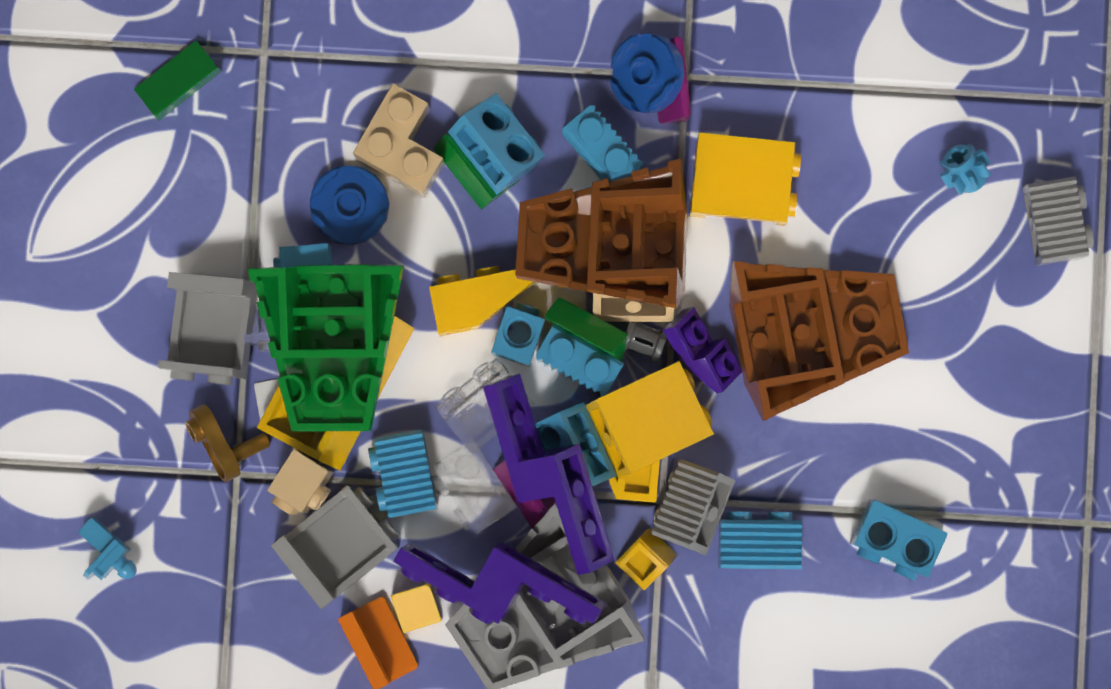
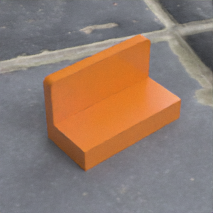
M379 597L338 618L373 689H381L390 682L418 668V662L384 597Z

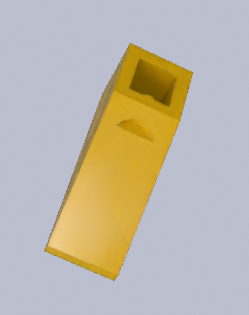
M499 266L476 270L475 278L461 280L460 274L436 278L437 285L430 286L429 290L438 335L441 337L481 328L536 282L517 279L515 275L516 269L500 272Z

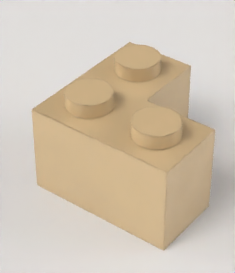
M393 83L353 151L357 160L424 198L445 164L442 157L412 141L430 111L428 103Z

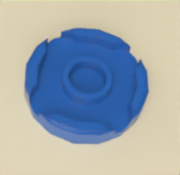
M651 33L632 35L619 45L612 57L610 66L613 68V78H610L611 89L618 102L628 110L650 114L662 111L674 102L682 88L684 79L683 58L676 45L665 36Z
M348 165L332 168L318 179L311 191L310 212L312 221L322 235L335 243L355 245L367 242L381 231L388 218L390 203L387 190L377 175L364 167Z

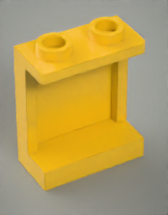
M699 133L696 142L689 217L705 218L706 216L773 222L776 225L785 226L788 222V217H795L797 206V193H790L792 177H799L801 154L794 153L795 142Z
M680 361L585 405L619 479L714 435L711 429V416L708 410L703 405H700L694 393V380L689 371L682 368Z

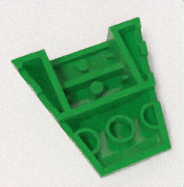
M297 265L247 269L251 283L254 282L259 302L256 303L260 318L265 320L270 338L268 347L271 358L276 360L280 378H277L292 431L372 430L404 265Z

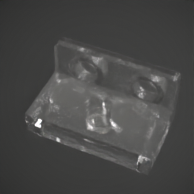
M498 358L477 367L472 374V378L462 386L454 387L447 391L441 398V402L435 407L471 454L497 435L483 386L512 375ZM527 395L529 405L532 407L534 402Z
M474 439L432 466L436 471V474L431 477L444 497L451 494L458 505V508L453 510L466 531L473 528L477 534L518 507Z

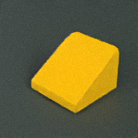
M648 528L615 563L645 590L673 562L677 554L661 538L652 535L651 529Z
M427 583L390 595L403 633L442 621L431 584Z

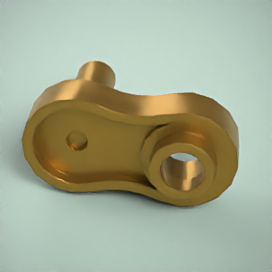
M202 404L189 411L190 420L185 422L186 428L195 443L202 442L214 469L224 482L240 476L239 462L270 447L267 436L261 433L230 448L207 405Z

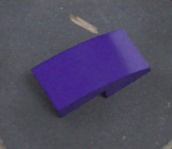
M695 307L683 309L673 319V322H670L662 329L685 364L716 393L724 392L743 372L725 338L711 339Z

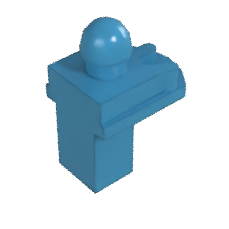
M91 517L78 533L101 554L87 568L83 576L89 580L96 575L102 580L115 569L118 572L117 575L121 578H133L137 571L136 565L132 560H128L125 557L131 548L114 535L96 517Z

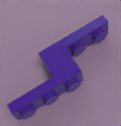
M520 373L504 377L483 386L518 503L549 497L555 498L578 575L591 573L614 561L580 444L543 451Z
M504 542L499 543L493 548L476 581L412 543L401 547L393 560L394 563L402 567L400 572L404 576L415 582L421 583L424 580L435 586V593L451 603L462 602L472 608L470 613L475 618L487 624H491L492 621L499 624L507 617L525 584L530 587L528 591L534 597L550 603L551 600L565 607L564 613L568 617L582 624H585L586 621L593 624L607 605L606 602Z

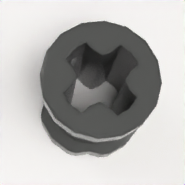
M629 322L626 330L628 336L625 351L627 349L634 350L650 356L651 361L657 363L667 339L663 330L659 331L638 322Z

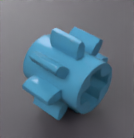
M972 143L956 145L949 149L944 159L940 161V165L944 169L940 177L948 189L955 187L958 194L963 192L972 193L982 188L986 183L987 177L991 176L986 167L991 162L984 150L976 151Z

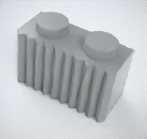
M1076 177L1032 183L1024 186L1022 190L1036 266L1077 260L1089 256L1088 248H1093L1094 239L1091 226L1089 224L1084 225L1081 209H1085L1087 206L1086 194L1083 185H1077Z
M680 459L678 467L669 476V490L666 491L663 505L655 512L653 519L655 527L651 530L652 535L707 555L735 480L719 472Z

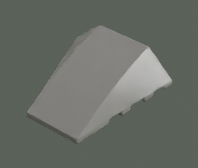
M556 503L515 547V550L606 602L607 605L600 617L593 624L589 621H586L585 624L579 623L568 617L564 613L565 607L551 600L550 603L534 597L528 591L530 587L525 584L507 617L499 624L494 621L491 624H487L478 620L470 613L472 608L465 604L445 624L487 689H501L540 676L543 673L561 669L594 656L597 657L612 652L615 649L646 640L630 599L607 564L591 573L577 574Z

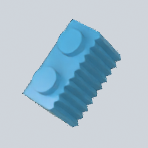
M589 105L562 129L563 137L600 180L608 179L609 182L632 176V171L642 169L643 161L637 160V154H632V148H626L627 142H621L622 136H616V130H611V124L605 123L606 118L600 117L601 112L595 111L594 105Z
M553 324L536 354L537 363L543 362L544 367H551V371L557 369L558 375L564 373L565 379L571 377L572 383L578 381L579 386L585 385L586 390L592 389L593 394L599 393L600 397L607 395L624 365L623 362L556 324Z
M423 430L374 438L375 447L368 448L372 471H380L383 487L376 488L380 512L387 510L388 517L393 518L438 509Z
M728 511V519H720L718 568L802 569V521L792 520L793 512H768V520H752V512Z

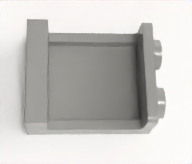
M169 272L167 288L177 291L167 361L159 360L158 368L170 370V378L187 381H194L195 374L208 375V383L231 385L232 378L247 379L257 302V291L254 282L251 283V281L236 278Z
M346 485L339 493L322 505L319 510H316L289 533L283 535L271 545L320 609L325 608L399 548L395 542L400 537L386 518H383L380 522L369 510L375 504L360 486L353 490L350 485Z

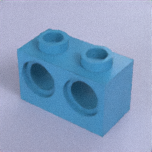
M497 93L464 113L448 131L496 194H499L530 173L546 156L539 148L537 141L527 133L514 116L512 109L502 101Z
M584 402L535 423L543 451L580 444L592 487L617 476Z
M869 500L850 544L859 547L856 555L875 564H879L881 558L896 564L893 572L915 581L918 575L929 578L948 533L881 502ZM881 522L888 528L889 536L884 544L877 546L870 541L868 533L874 523ZM913 539H919L925 546V555L918 562L910 561L905 552L907 544Z

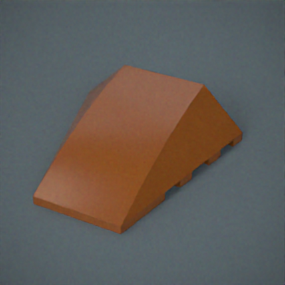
M681 158L667 162L668 166L649 171L647 167L632 171V176L609 182L608 179L592 182V187L573 192V189L570 188L520 202L516 278L678 308L685 291L687 207Z
M739 261L732 262L729 307L741 369L743 371L744 385L762 421L909 353L894 274L848 270L834 271L812 267H786L775 264H749L748 262Z

